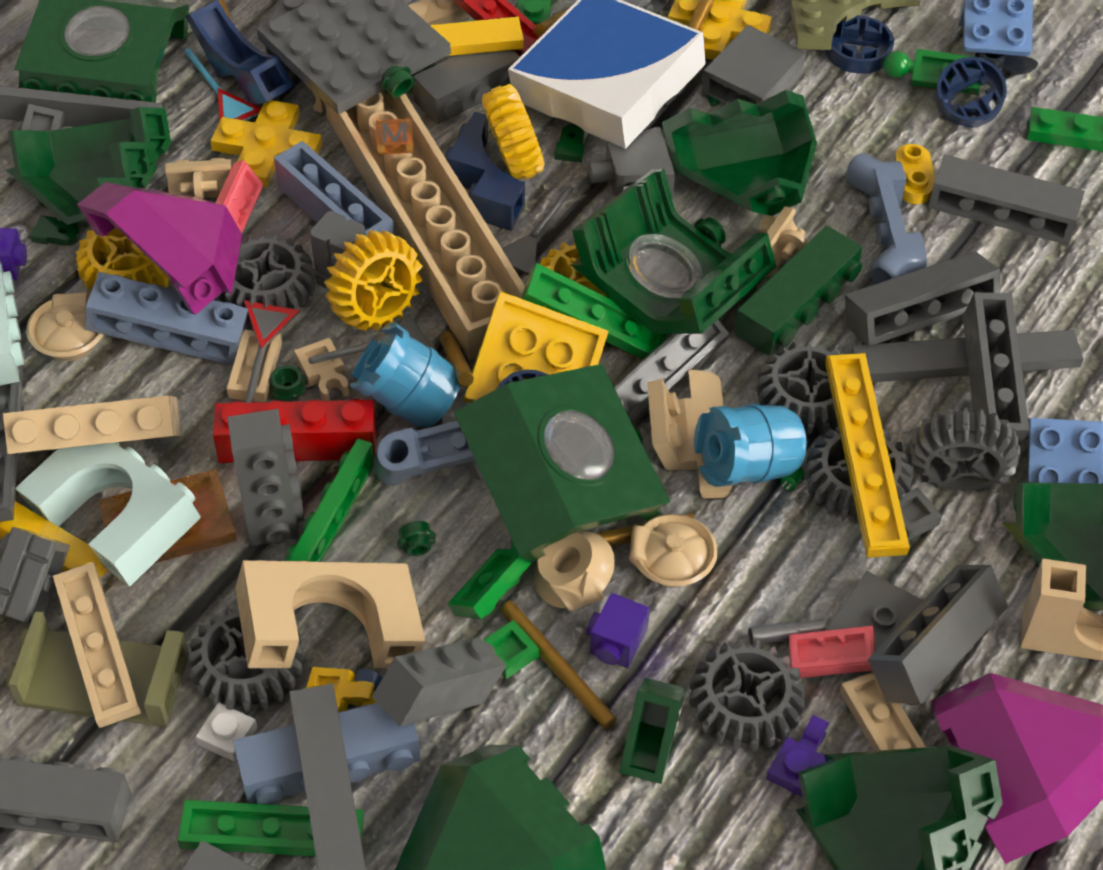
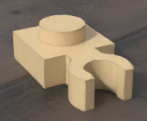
M330 338L294 350L295 360L305 376L309 387L319 384V393L322 401H330L329 390L332 388L340 389L344 397L349 396L348 381L343 376L345 369L340 357L315 364L308 362L311 356L336 351Z

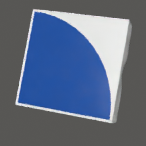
M577 0L508 69L510 83L517 90L524 105L551 117L572 122L585 132L626 149L655 118L663 104L678 94L705 65L703 32L623 0Z

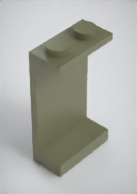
M35 611L30 626L24 627L20 637L21 651L17 662L12 663L7 672L6 684L10 688L17 706L94 717L70 633L50 630L44 613ZM167 630L162 646L119 640L141 710V714L121 721L167 728L189 657L184 632Z

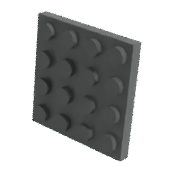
M311 0L257 28L258 39L275 55H278L280 60L337 114L383 91L381 88L382 75L391 66H407L411 69L410 75L451 54L450 43L402 0Z

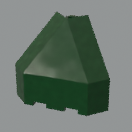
M784 90L757 105L736 99L711 113L689 108L662 122L676 172L759 214L774 216L780 213L784 207H793L802 202L817 146L803 95Z
M137 107L130 110L131 118L52 131L11 130L8 133L14 167L6 171L65 224L90 225L77 204L104 182L136 188L147 187L157 169L155 165L161 154L167 152L172 143L166 109Z
M1017 482L1016 494L1013 500L1016 522L1002 524L1039 566L1042 558L1086 565L1085 603L1083 607L1087 610L1103 611V483Z
M489 744L440 766L395 870H606L600 836L588 823L581 826L567 810L570 805L569 801L548 778L540 780L527 765L530 757L519 745Z
M952 745L824 754L825 762L798 772L804 807L796 811L834 870H970L982 846L977 840L988 818L995 820L1003 803L995 759Z

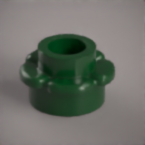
M398 65L388 68L382 75L381 88L384 93H389L393 98L406 94L414 84V79L410 75L411 69L407 66L399 67Z
M712 217L700 218L696 221L694 227L721 247V244L726 240L723 226Z
M284 365L278 367L271 375L269 391L273 392L274 397L281 401L297 399L306 390L304 386L306 378L294 366Z
M413 521L403 525L398 530L400 539L397 540V547L403 549L410 556H420L428 553L431 550V546L436 542V533L431 530L430 524L425 521Z

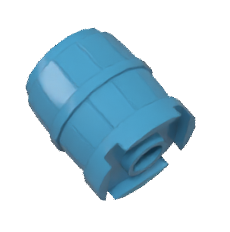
M392 322L381 330L386 336L380 343L372 339L367 345L352 373V377L358 381L350 383V387L366 397L370 396L385 407V410L389 413L397 415L417 427L424 426L428 428L438 422L448 411L457 396L460 384L454 367L441 357L435 349L425 346L418 340L410 337L407 330Z
M749 404L738 408H730L728 406L708 408L711 410L709 413H702L698 418L695 428L694 449L695 454L702 453L705 464L698 467L707 483L714 487L731 486L739 482L762 483L783 478L797 471L803 463L807 443L805 429L797 414L784 406Z

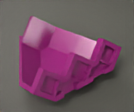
M104 182L77 204L96 235L104 237L116 227L165 272L191 314L196 315L222 292L232 294L243 234L226 205L193 196Z
M993 673L986 674L931 700L940 728L944 735L946 734L952 746L995 759L1003 803L995 820L988 818L985 828L1005 864L1069 836L1103 800V704Z

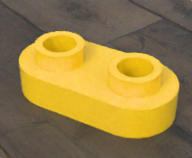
M905 144L897 149L894 161L901 162L906 177L902 199L910 204H924L931 199L935 182L929 151L923 146Z

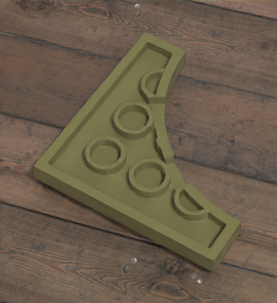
M788 0L797 49L831 50L832 38L836 32L837 24L841 20L847 22L855 16L861 15L862 10L868 6L874 5L879 9L920 6L921 0Z

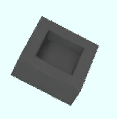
M28 104L21 130L52 131L62 129L65 118L64 113L60 110Z
M918 487L905 493L906 498L904 500L899 499L908 541L940 525L942 518L940 512Z

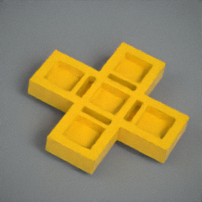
M675 0L668 19L688 26L700 0ZM714 0L700 30L703 32L705 58L714 60L747 25L768 34L772 24V16L743 10L747 0Z
M270 100L263 104L255 123L222 117L211 139L212 151L239 155L237 162L244 160L264 184L263 187L267 188L275 172L274 157L301 141L319 154L323 144L322 135L294 130L300 116L299 105Z

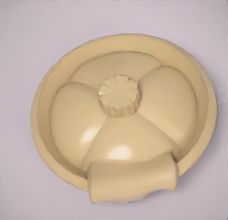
M90 293L54 294L52 300L38 307L27 323L26 333L30 344L39 352L61 361L78 360L88 355L104 335L85 330L86 304Z
M665 514L651 518L641 526H633L629 560L646 578L667 587H681L693 584L704 578L715 565L717 559L715 538L704 524L694 518L680 514Z
M578 531L543 549L545 556L537 560L533 579L538 595L546 603L554 607L566 608L569 612L604 599L603 590L612 577L615 561L612 548L603 537L589 531Z

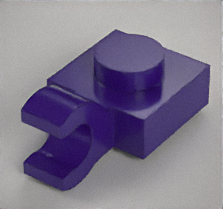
M813 715L799 743L787 737L770 766L766 779L802 797L798 772L825 762L824 755L818 753L817 750L826 737L827 732L825 730L829 722Z

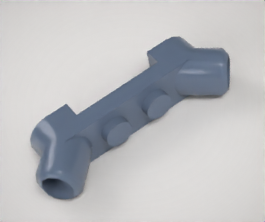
M866 153L857 154L847 167L846 181L848 184L871 196L869 209L871 217L877 219V242L879 245L883 244L884 251L873 261L870 267V275L874 284L926 268L927 258L922 234L906 233L899 208L906 183L901 162H880Z
M552 419L548 421L544 432L546 446L549 445L554 437V422ZM458 421L419 431L411 427L386 435L380 441L374 457V468L378 478L383 483L399 485L410 477L475 461V458Z

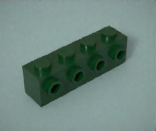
M826 225L737 310L734 334L766 355H773L779 346L787 347L795 337L796 331L803 324L809 325L816 317L818 310L825 303L830 304L834 301L840 288L847 281L851 283L857 278L862 269L860 258L863 246Z

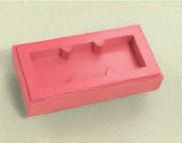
M244 160L234 162L216 203L226 205L241 233H243L264 186Z
M873 626L789 635L790 668H799L800 678L873 671L868 661L870 656L876 651Z

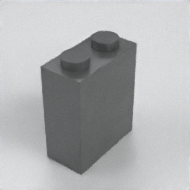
M747 25L705 68L702 96L706 97V95H709L719 100L722 106L736 99L757 105L784 90L789 91L800 80L803 72L805 52Z

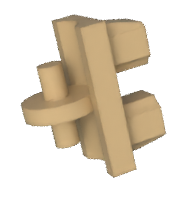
M212 158L207 161L191 162L189 160H176L174 163L165 164L169 193L201 199L218 197L231 171V159Z
M784 207L778 217L765 215L759 223V233H768L776 263V268L766 277L774 276L785 260H789L808 243L805 237L806 232L801 228H797L793 221L795 209L792 207Z

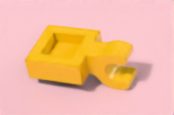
M312 667L306 688L333 683L338 713L347 711L349 704L362 707L377 703L372 697L374 694V683L367 681L355 682L356 675L350 669Z

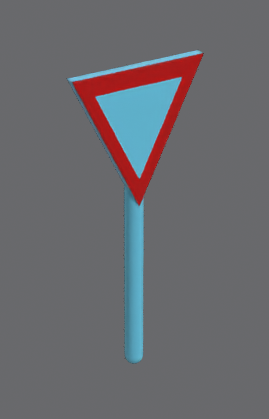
M190 48L185 49V54L218 95L219 122L222 117L247 121L259 115L262 108L222 90Z

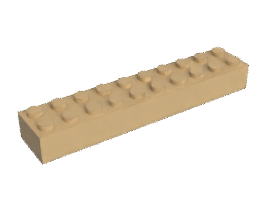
M381 91L340 114H337L325 103L329 122L378 206L393 220L396 229L395 235L406 240L407 244L418 254L416 259L422 265L418 273L468 360L476 358L500 291L521 299L525 285L406 94L393 98L389 93ZM406 122L407 141H403L402 129L396 142L392 141L386 130L387 142H383L382 123H387L395 137L401 123Z

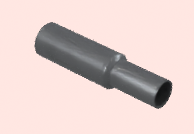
M823 619L797 623L789 621L749 627L748 635L750 644L753 646L757 640H759L760 644L789 641L790 634L825 631L826 629Z

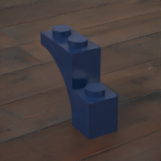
M213 0L185 16L217 77L234 74L247 101L252 105L266 103L294 86L278 55L264 53L251 44L235 27L218 0Z
M474 112L469 122L461 126L456 143L453 147H448L444 157L462 186L469 189L468 195L485 223L512 231L525 208V182L509 176L490 160L484 149L488 142V120L485 114Z

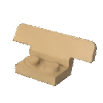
M688 369L691 398L678 399L675 392L669 393L663 379L647 382L652 445L665 470H698L700 493L703 499L727 497L732 485L714 487L707 483L698 467L705 465L702 453L695 454L694 449L695 428L702 413H709L711 410L708 408L724 406L719 376L712 372Z

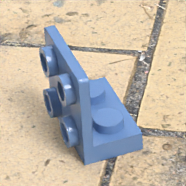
M963 0L959 12L958 26H964V51L1017 56L1031 55L1033 0Z
M1042 418L1028 419L1030 431L1025 437L1028 438L1027 482L1103 483V422Z

